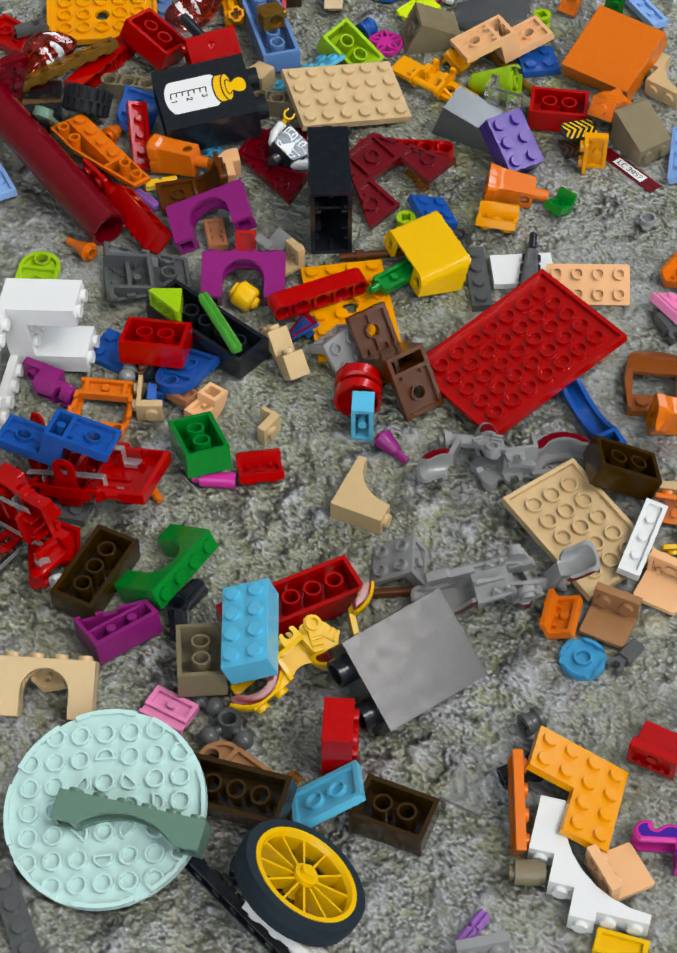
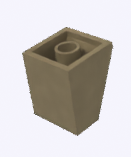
M415 2L400 29L405 53L409 55L443 52L450 48L454 50L450 39L461 34L455 13Z
M646 97L614 111L610 141L637 167L669 154L672 138Z

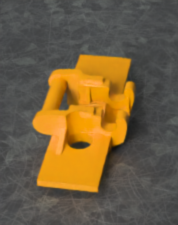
M404 55L391 66L396 76L408 81L413 87L418 85L432 92L433 96L437 97L439 101L442 99L448 102L460 85L454 82L457 69L451 67L449 73L439 71L440 60L437 58L433 59L432 64L427 63L424 66Z

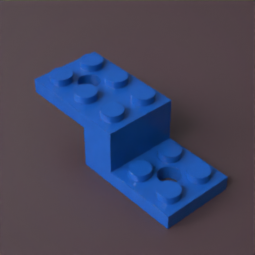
M57 408L47 426L10 414L0 430V448L41 462L47 466H52L56 459H64L69 450L107 463L121 438L122 430Z

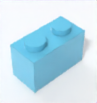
M352 392L351 440L373 441L375 392Z

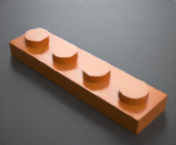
M512 749L507 756L511 856L521 857L529 849L530 834L526 833V823L529 822V809L525 808L528 784L524 783L527 759L523 758V749Z

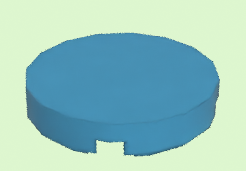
M580 637L577 640H568L562 645L558 657L562 672L569 678L577 681L597 679L603 674L607 662L603 646L595 640Z

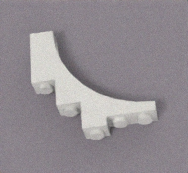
M541 795L527 859H539L540 862H546V865L552 866L546 894H550L558 899L567 898L572 900L566 928H570L578 933L587 932L592 934L595 924L609 930L624 931L631 936L647 937L652 915L632 909L616 901L593 883L574 857L568 838L558 833L566 801Z

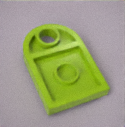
M46 251L30 253L20 261L15 278L59 279L61 274L60 260L56 255Z

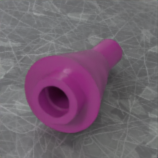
M382 430L376 435L374 446L395 457L403 466L410 461L401 451L391 430Z

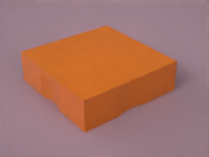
M600 5L561 63L564 76L601 91H611L620 88L622 93L631 101L642 85L645 75L655 65L666 48V32Z

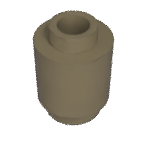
M513 859V864H508V880H513V885L539 886L540 883H546V862H540L539 859Z

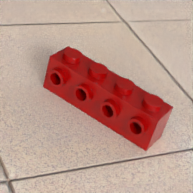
M118 184L108 199L125 217V228L131 232L132 238L141 243L140 247L142 249L160 254L172 238V233L133 189Z

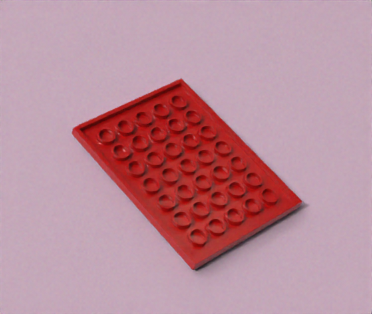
M542 268L429 351L427 357L442 397L477 428L480 424L489 422L494 426L499 435H503L625 343L627 335Z

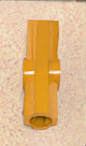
M221 0L225 27L244 25V9L239 7L238 1Z

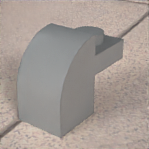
M278 227L269 240L261 233L257 235L255 240L261 244L258 247L261 249L260 251L280 250L281 252H286L285 241L291 238V236Z

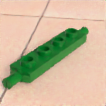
M406 259L373 276L372 285L366 288L367 293L372 295L377 291H381L384 295H387L410 283L414 269L413 266Z

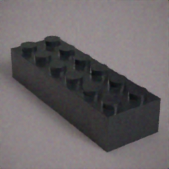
M177 279L172 280L163 287L182 288V322L192 323V349L218 356L220 359L218 366L240 380L269 357V338L217 306L242 344V351L233 354L198 301L199 294ZM149 299L146 301L147 318L169 320L150 306Z

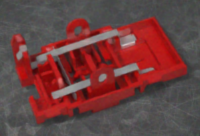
M32 412L30 421L45 426L41 415L38 412ZM118 442L107 463L69 450L64 459L54 460L52 466L28 459L31 469L28 472H24L28 484L35 492L38 493L40 491L42 496L56 497L58 504L83 506L86 501H92L95 497L96 502L108 499L121 501L122 503L145 505L171 463L172 458L169 451L130 447L129 443Z
M4 462L0 466V526L5 529L0 533V544L8 537L11 539L6 544L0 545V553L8 552L23 539L25 543L38 548L33 553L37 566L33 569L30 576L34 579L44 577L69 554L73 553L70 545L72 537L57 522L56 519L62 513L60 508L54 505L52 499L35 492L28 484L23 471Z

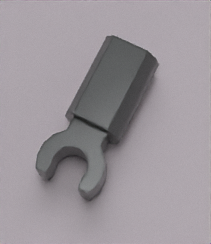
M662 311L656 313L653 317V322L665 336H668V342L672 345L675 344V337H677L676 324Z
M635 638L631 639L616 654V657H610L607 660L605 668L608 670L611 666H617L615 676H621L624 667L629 666L644 651L643 644Z

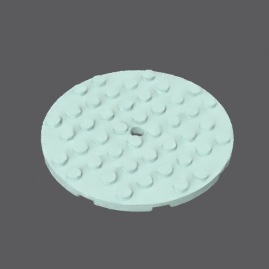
M104 709L76 716L75 720L61 727L59 725L38 740L26 753L18 765L19 770L12 784H9L3 812V828L6 844L9 847L14 864L23 877L42 895L56 903L77 910L108 911L124 908L149 898L167 886L182 871L192 856L177 853L164 836L152 828L136 822L108 821L92 825L82 831L57 826L50 818V814L59 788L69 790V787H76L90 795L98 792L108 796V799L117 800V798H125L132 801V804L139 806L142 803H148L155 806L157 810L166 811L169 808L181 812V815L190 817L191 814H197L207 818L208 794L205 776L191 747L176 730L155 717L139 714L133 710Z

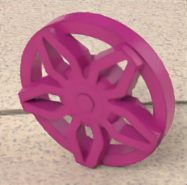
M382 30L369 37V41L376 45V48L385 57L396 55L403 48L401 35L387 30Z

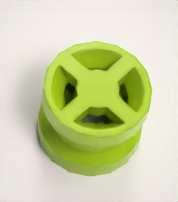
M542 8L535 10L533 16L536 15L550 28L551 12Z
M410 210L398 212L396 215V227L416 219L414 212Z

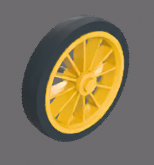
M271 819L255 826L239 845L234 857V872L237 884L253 911L276 932L303 945L327 947L342 941L357 926L365 909V894L361 880L353 865L342 851L322 834L298 822L285 819ZM305 859H306L308 862H310L312 865L306 864V863H305ZM316 868L322 873V875L317 874ZM276 889H283L284 893L281 895ZM291 900H295V906L290 903Z

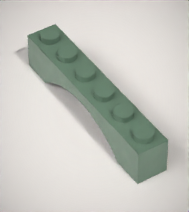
M69 787V790L59 788L50 814V818L57 826L79 831L108 821L136 822L148 826L164 836L177 853L201 859L204 857L212 831L206 818L197 814H191L189 817L181 815V812L168 808L166 811L157 810L155 806L148 803H142L139 806L132 804V801L125 798L113 800L108 799V796L98 792H94L93 795L86 794L83 790L76 787Z

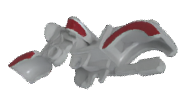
M489 422L480 424L474 435L451 433L449 430L442 428L441 434H438V446L442 448L427 452L419 458L417 478L422 483H429L435 479L445 477L449 466H453L461 448H474L477 457L470 462V470L476 473L485 490L492 491L498 485V481H505V483L510 484L511 480H518L521 483L523 479H536L554 469H543L552 462L568 461L574 458L580 466H585L583 452L591 440L574 432L559 431L535 436L534 432H530L529 444L507 447L504 444L503 435H499L494 426Z
M585 540L564 548L559 555V561H556L542 576L531 578L527 570L536 566L534 557L529 556L521 544H514L507 548V555L450 569L442 567L427 571L423 574L425 585L415 586L411 590L410 595L413 602L423 595L440 588L455 615L472 607H476L477 611H480L484 604L506 597L511 599L512 604H516L519 608L525 610L531 607L533 600L544 596L543 590L557 588L560 591L567 592L566 586L570 585V582L592 575L600 569L601 565L594 544L591 541Z

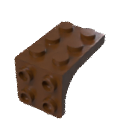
M217 151L213 152V163L206 173L192 178L155 183L162 215H167L166 206L217 188L228 182L226 170L222 171L224 169L223 159L218 157Z

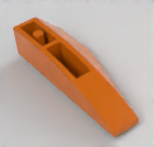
M84 113L50 127V131L73 153L83 159L86 158L90 163L99 167L121 183L137 188L151 181V178Z

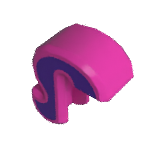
M643 820L636 823L631 837L632 846L637 851L673 853V876H677V825L665 824L658 829H653L654 823L651 820Z

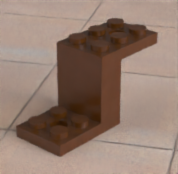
M379 302L345 318L360 361L377 368L382 375V380H390L404 420L409 421L444 404L423 343L399 342L385 302ZM371 324L376 328L373 336L368 333V327ZM416 386H419L421 394L416 398L413 390Z

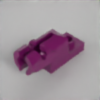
M26 357L22 362L25 377L32 380L34 394L52 401L54 404L60 402V406L68 409V405L72 404L74 392L78 388L66 382L64 370Z

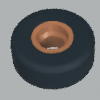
M136 364L137 373H135V379L138 381V375H143L144 383L151 382L155 378L158 366L152 367Z

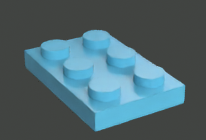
M356 759L298 788L291 806L293 821L313 828L366 801L361 766Z

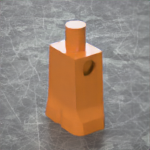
M620 88L611 91L604 90L593 96L587 115L611 123L613 122L614 111L632 102L622 93Z
M155 133L147 142L146 150L153 174L167 173L195 177L201 168L210 169L213 161L211 157L201 156L199 144Z
M491 162L486 175L482 197L483 200L515 204L522 208L530 209L533 199L545 202L548 199L549 191L536 188L537 177L506 169Z
M657 392L654 394L646 415L647 435H677V397Z

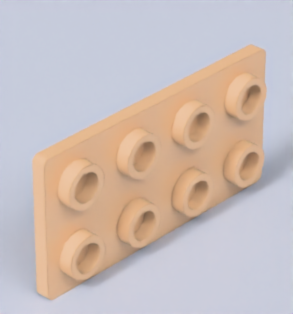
M628 264L546 265V272L589 306H629L630 266Z

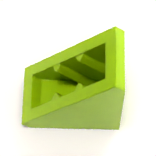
M182 288L149 289L150 306L167 319L182 322Z

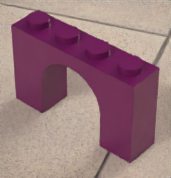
M241 179L231 181L225 185L165 207L174 242L181 255L200 249L196 234V224L205 213L211 210L223 209L230 212L232 223L236 230H250L257 227L248 193Z
M216 249L202 251L201 293L208 292L216 305H223V285L226 277L232 271L240 268L253 269L262 276L264 280V306H268L267 299L271 294L286 288V252H281L280 250H271L270 252L259 250L239 251L236 249L229 251H218Z

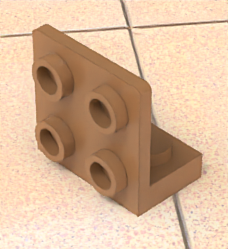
M597 582L592 604L579 628V634L622 649L626 645L640 615L643 598Z

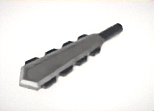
M536 232L529 234L528 249L526 253L522 254V261L524 263H521L520 266L522 273H519L518 281L520 283L517 284V287L541 270V265L538 264L541 262V255L538 254L536 249Z

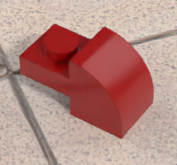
M235 230V249L239 251L256 250V230ZM240 268V269H236V270H253V269Z

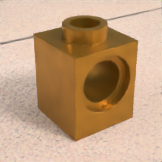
M278 1L257 6V22L264 32L285 27L287 13Z

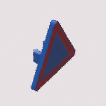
M308 312L301 314L289 330L292 341L304 334L310 338L315 333L313 329L319 326V323Z

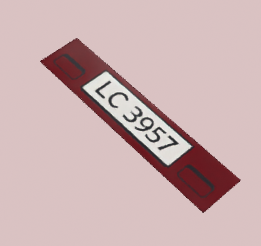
M607 148L606 161L651 193L661 187V185L611 148Z

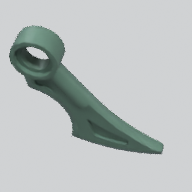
M39 105L34 106L32 116L38 118L37 120L50 127L61 123L53 117V110Z

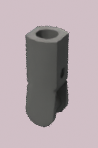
M44 18L13 26L17 39L49 31V26Z

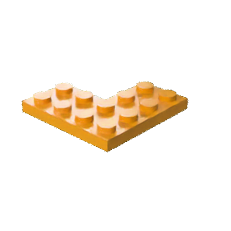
M541 725L536 731L525 769L569 792L558 833L586 848L597 844L601 852L608 853L629 772Z

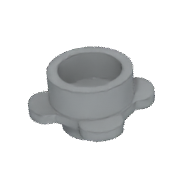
M643 212L640 217L635 219V223L639 224L643 231H649L653 227L659 226V221L656 220V215L652 212Z

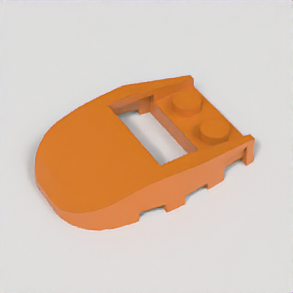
M82 377V386L80 390H75L72 404L68 405L67 411L81 416L84 399L126 403L122 423L97 421L122 430L119 442H123L133 418V381Z

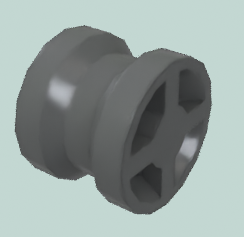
M537 706L530 708L527 713L522 712L517 715V723L527 737L532 736L541 725L547 727L546 718Z

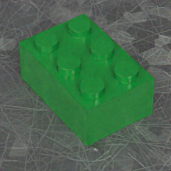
M211 411L168 421L170 443L188 479L232 468L230 446Z

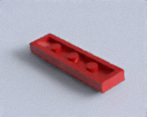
M128 100L126 112L131 160L144 172H152L146 150L147 142L150 139L147 102Z

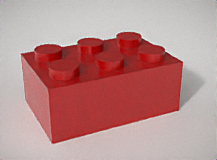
M150 7L125 20L119 36L156 69L161 71L183 59L184 55L181 54L179 45L181 44L180 40L185 38Z
M532 86L528 115L529 128L565 132L562 123L586 120L590 92Z
M129 316L118 340L120 362L183 369L193 344L192 323Z
M324 697L321 737L322 776L355 759L358 762L360 709H355L354 698Z

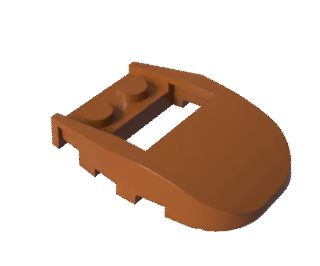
M634 351L629 354L621 379L623 402L627 403L625 415L646 417L654 396L632 394L633 374L676 378L675 397H677V356L654 351Z

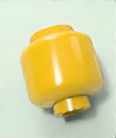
M247 281L237 282L229 293L231 297L230 302L243 312H248L250 309L255 310L261 302V299H259L260 291Z

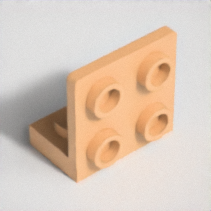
M630 842L608 850V853L601 852L597 844L587 847L584 859L585 866L597 886L619 902L654 887V880Z

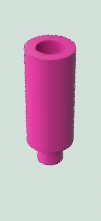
M214 472L198 478H191V482L199 483L200 487L236 489L237 473Z

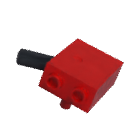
M187 13L182 14L178 19L193 35L192 37L180 40L179 48L181 54L185 56V65L241 53L234 25L204 32Z

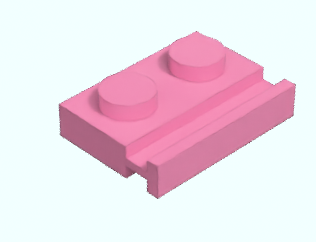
M673 292L658 293V295L652 293L649 300L677 324V295Z
M157 685L144 702L145 705L138 710L139 714L155 717L165 722L182 736V732L193 721L200 711V707L198 704L184 697H178V694Z

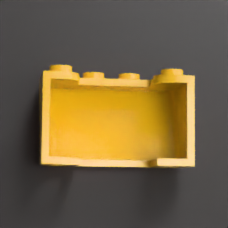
M438 211L428 213L386 232L383 245L390 256L395 257L399 245L414 268L409 284L418 297L462 290L469 265L471 264V257Z

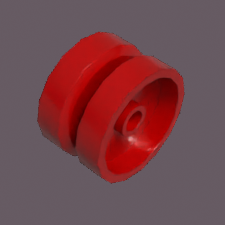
M353 362L339 368L335 374L334 405L343 414L351 416L352 392L369 391L375 392L374 413L378 411L382 401V375L380 371L373 365L363 362Z

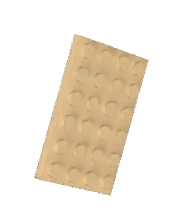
M389 61L282 69L281 77L302 131H307V127H356L411 121L412 115Z
M574 458L502 498L501 503L554 563L559 561V555L564 548L585 540L591 541L594 544L601 565L600 569L590 576L571 582L588 602L593 599L597 582L614 587L628 578L616 573L635 525L600 487L589 484L587 472ZM649 555L644 565V568L648 565Z

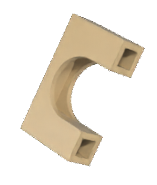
M5 651V655H0V716L22 717L23 695L27 681L35 673L47 669L60 673L67 683V720H75L76 716L96 711L100 663L93 661V656L79 655L78 660H71L69 655L54 654V658H44V653L30 652L29 657H22L20 652Z

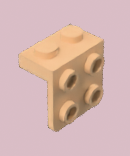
M653 549L649 555L647 570L633 595L643 598V604L672 616L677 614V558Z

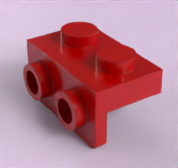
M279 448L236 453L237 475L240 484L254 485L257 482L264 481L273 483L280 479H285Z

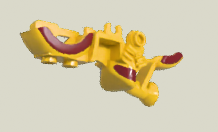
M374 581L363 583L356 598L352 601V605L348 608L349 616L347 620L351 636L359 632L356 617L369 605L374 592ZM312 614L303 618V624L299 626V630L294 626H290L288 629L291 632L285 634L288 639L283 634L279 635L278 675L266 677L265 686L260 691L249 695L240 694L256 682V680L231 684L230 690L235 696L232 698L229 707L237 709L239 713H253L254 715L257 712L260 715L270 707L269 701L274 697L280 699L289 691L287 687L291 684L295 672L301 666L313 664V666L328 672L327 662L332 660L327 650L338 644L340 630L330 627L327 623L321 621L320 617Z

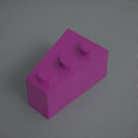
M147 598L117 606L118 610L103 613L101 610L95 612L96 616L81 619L80 616L73 618L78 639L100 665L163 632L159 612Z

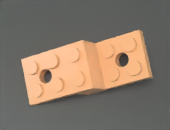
M498 14L450 39V42L468 64L493 51L507 64L553 40L554 34L536 15L511 27Z

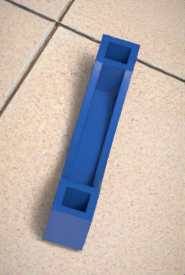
M580 377L559 392L590 440L595 435L627 444L617 427L612 425L598 410Z

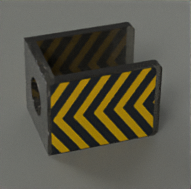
M592 118L560 123L559 127L565 140H559L558 146L564 159L576 158L578 155H582V152H579L580 140H584L585 132L599 133Z

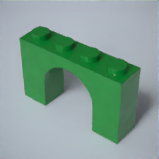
M170 524L157 538V541L166 556L175 557L174 560L165 567L153 572L127 570L114 584L123 602L131 603L147 598L156 609L162 610L218 548L209 529Z

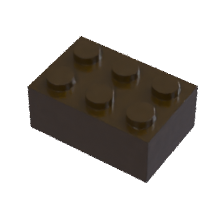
M598 435L593 437L583 452L589 484L595 487H601L615 493L646 501V498L651 499L662 484L657 460L653 452Z
M368 773L363 784L366 801L352 807L349 813V830L421 857L439 817L440 799Z

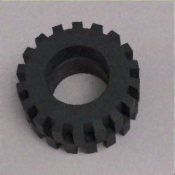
M69 82L65 86L61 107L69 111L105 119L109 117L113 94L99 88Z

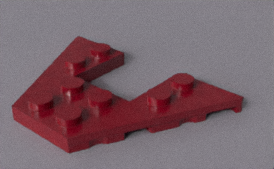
M261 128L262 137L247 139L238 150L240 161L284 201L291 205L308 181V175L279 165L271 167L267 161L269 157L267 151L270 147L268 144L269 134L273 128ZM294 128L307 141V131H302L301 128Z
M374 132L349 150L351 180L369 230H373L400 207V203L375 182L376 179L401 161L422 181L429 185L456 163V157L449 158L436 154V151L425 150L423 147L414 144L406 145L399 143L397 139L384 137Z

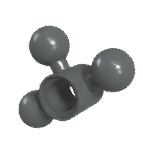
M219 697L210 698L206 702V711L211 716H218V726L202 728L199 733L201 743L204 745L218 741L219 735H221L224 739H234V743L244 750L251 748L254 739L250 732L241 731L239 711L232 707L225 708L224 701Z

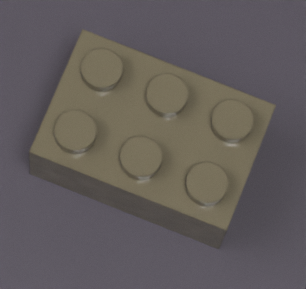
M222 622L175 625L178 697L228 695L227 677L221 670Z

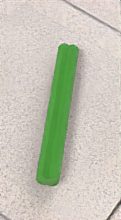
M208 292L200 293L198 301L233 354L241 352V342Z

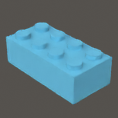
M269 578L223 588L222 672L232 685L278 675L279 593Z

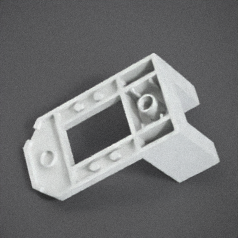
M6 278L0 295V351L1 348H4L6 340L10 357L0 385V430L9 417L10 409L14 407V397L19 391V381L24 376L22 362L26 357L70 372H90L91 365L95 363L96 355L94 348H99L100 337L96 335L94 326H78L79 319L83 317L84 302L88 301V290L84 288L82 280Z

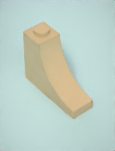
M359 455L330 503V517L381 535L384 528H388L392 520L390 504L379 500L366 486L364 477L367 473V458Z

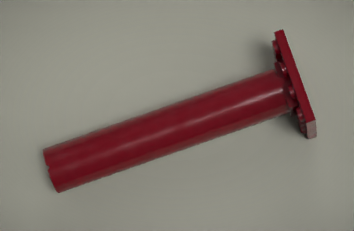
M23 52L1 58L0 138L93 243L102 246L103 241H114L124 230L125 217L21 103L28 56Z

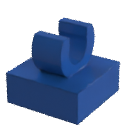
M148 382L143 400H163L164 407L166 394L161 391L156 392L157 384Z

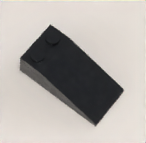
M62 80L47 81L43 85L31 87L30 91L23 93L22 104L31 114L35 105L49 108L54 111L53 117L59 122H63V107H61L63 99ZM39 121V123L48 131V133L52 134V132L50 131V126L45 125Z

